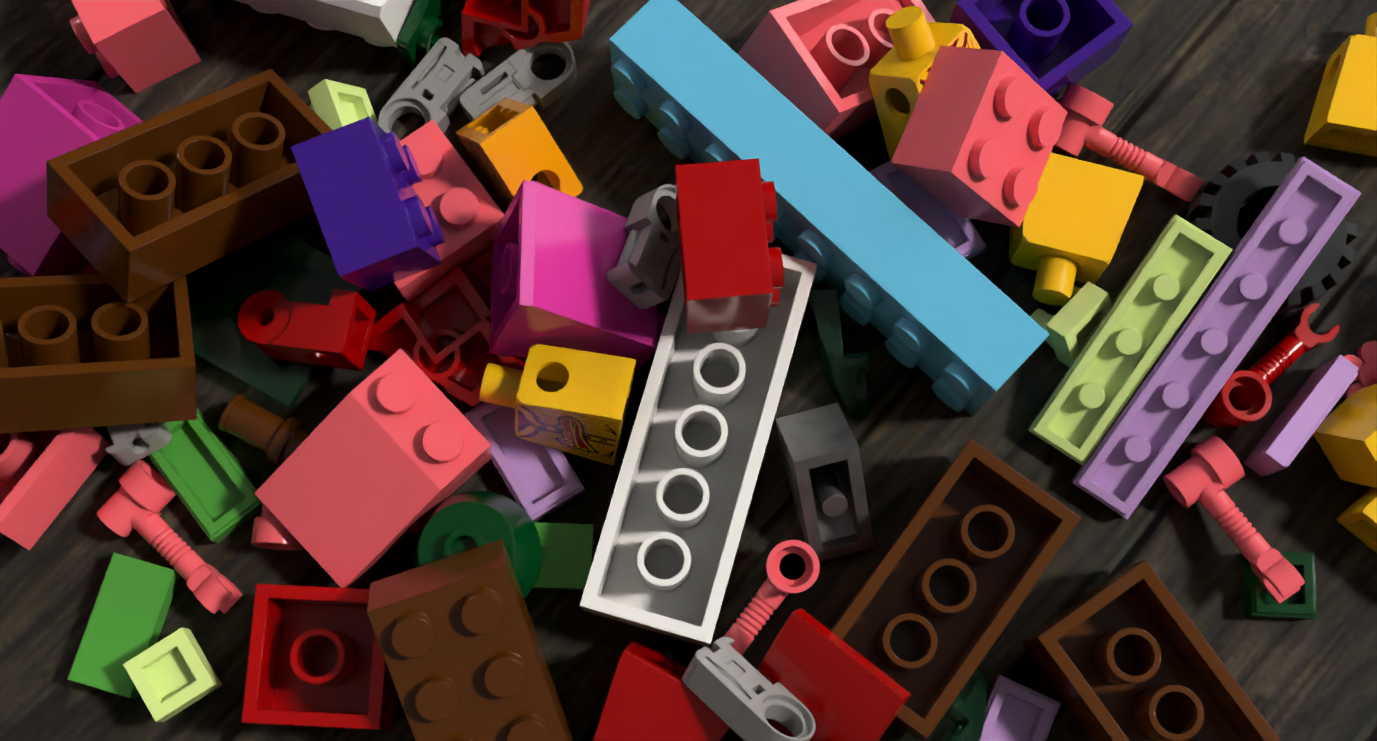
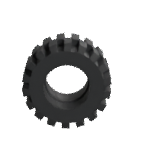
M1267 151L1252 153L1245 162L1239 157L1228 163L1220 172H1217L1196 194L1192 202L1185 206L1180 215L1181 218L1233 249L1223 265L1241 241L1237 228L1238 214L1260 215L1295 165L1294 154L1280 152L1271 161ZM1351 207L1346 216L1353 211V207ZM1344 217L1272 317L1273 322L1286 319L1296 311L1299 312L1323 296L1326 291L1337 285L1344 277L1345 273L1342 269L1352 263L1356 251L1347 246V244L1358 237L1357 223L1346 222V217Z

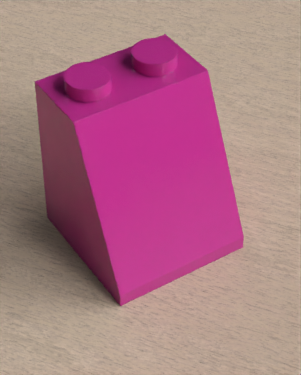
M15 74L0 99V248L8 254L7 259L9 263L27 275L43 276L74 273L86 260L81 252L47 216L46 161L143 122L95 81Z
M523 180L493 235L489 354L527 358L531 345L543 344L635 359L634 370H639L657 349L665 323V315L663 312H657V305L645 310L638 308L611 285L607 279V271L617 266L630 233L624 228L628 218L541 183Z

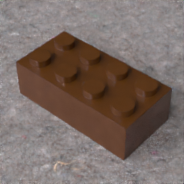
M268 69L46 161L47 216L128 304L314 213V208L291 146L330 132L332 129L272 69Z
M100 274L0 278V434L197 420L196 366L186 275L128 304Z
M970 439L955 454L829 629L911 693V696L896 715L893 722L916 739H928L1081 519L1076 513L973 439Z
M503 539L371 583L367 614L415 741H574Z
M1146 560L1124 567L1021 641L1093 741H1281Z

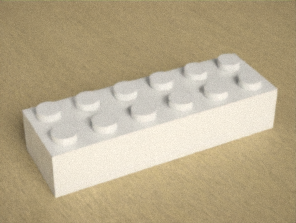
M782 254L784 288L779 289L780 305L770 307L766 328L687 334L682 271L680 270L579 605L583 611L704 647H710L818 264Z

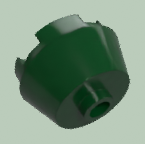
M490 491L462 492L442 501L422 521L413 542L412 569L503 539L523 598L525 599L533 588L540 571L542 557L540 537L530 516L510 498Z

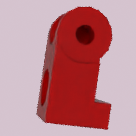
M333 289L329 305H320L296 301L290 302L279 292L263 290L251 295L242 304L238 312L237 324L241 334L250 342L255 343L257 347L271 358L362 371L376 311L356 291Z

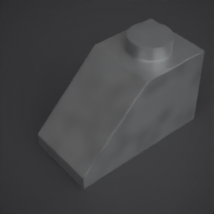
M834 403L776 418L785 472L805 543L816 552L819 562L874 548L859 445L839 404Z

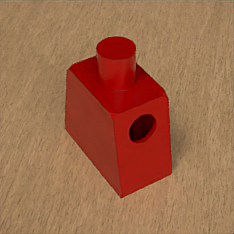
M634 638L625 648L619 659L593 741H720L730 727L684 684L682 676L687 669L686 666Z

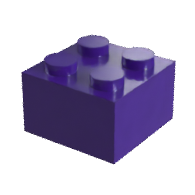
M959 0L956 2L949 23L963 24L968 27L981 49L1003 51L1053 99L1063 94L1070 82L1076 84L1111 58L1134 25L1112 0Z
M366 117L291 146L339 277L365 290L372 291L442 264L436 248L437 245L445 243L441 226L432 207H425L419 195L415 193L413 185L422 182L419 168L407 144L402 146L394 131L386 133L370 117Z

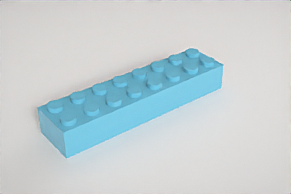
M649 0L609 39L612 62L611 72L615 89L613 95L621 107L636 119L645 116L659 129L657 135L663 145L679 159L683 160L688 156L697 164L759 158L761 182L773 181L775 186L777 222H772L773 241L778 238L794 253L792 257L818 264L813 282L820 283L824 280L841 296L838 302L853 320L863 326L870 322L887 338L884 342L886 348L900 363L908 368H913L917 365L934 381L931 385L932 390L948 407L958 412L964 408L973 417L1050 335L678 0Z

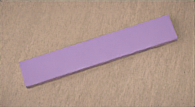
M1301 157L1298 159L1146 374L1084 466H1081L1072 479L1074 485L1128 520L1361 195L1360 191L1307 158Z

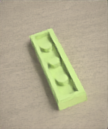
M1174 214L1028 428V431L1084 466L1233 249Z

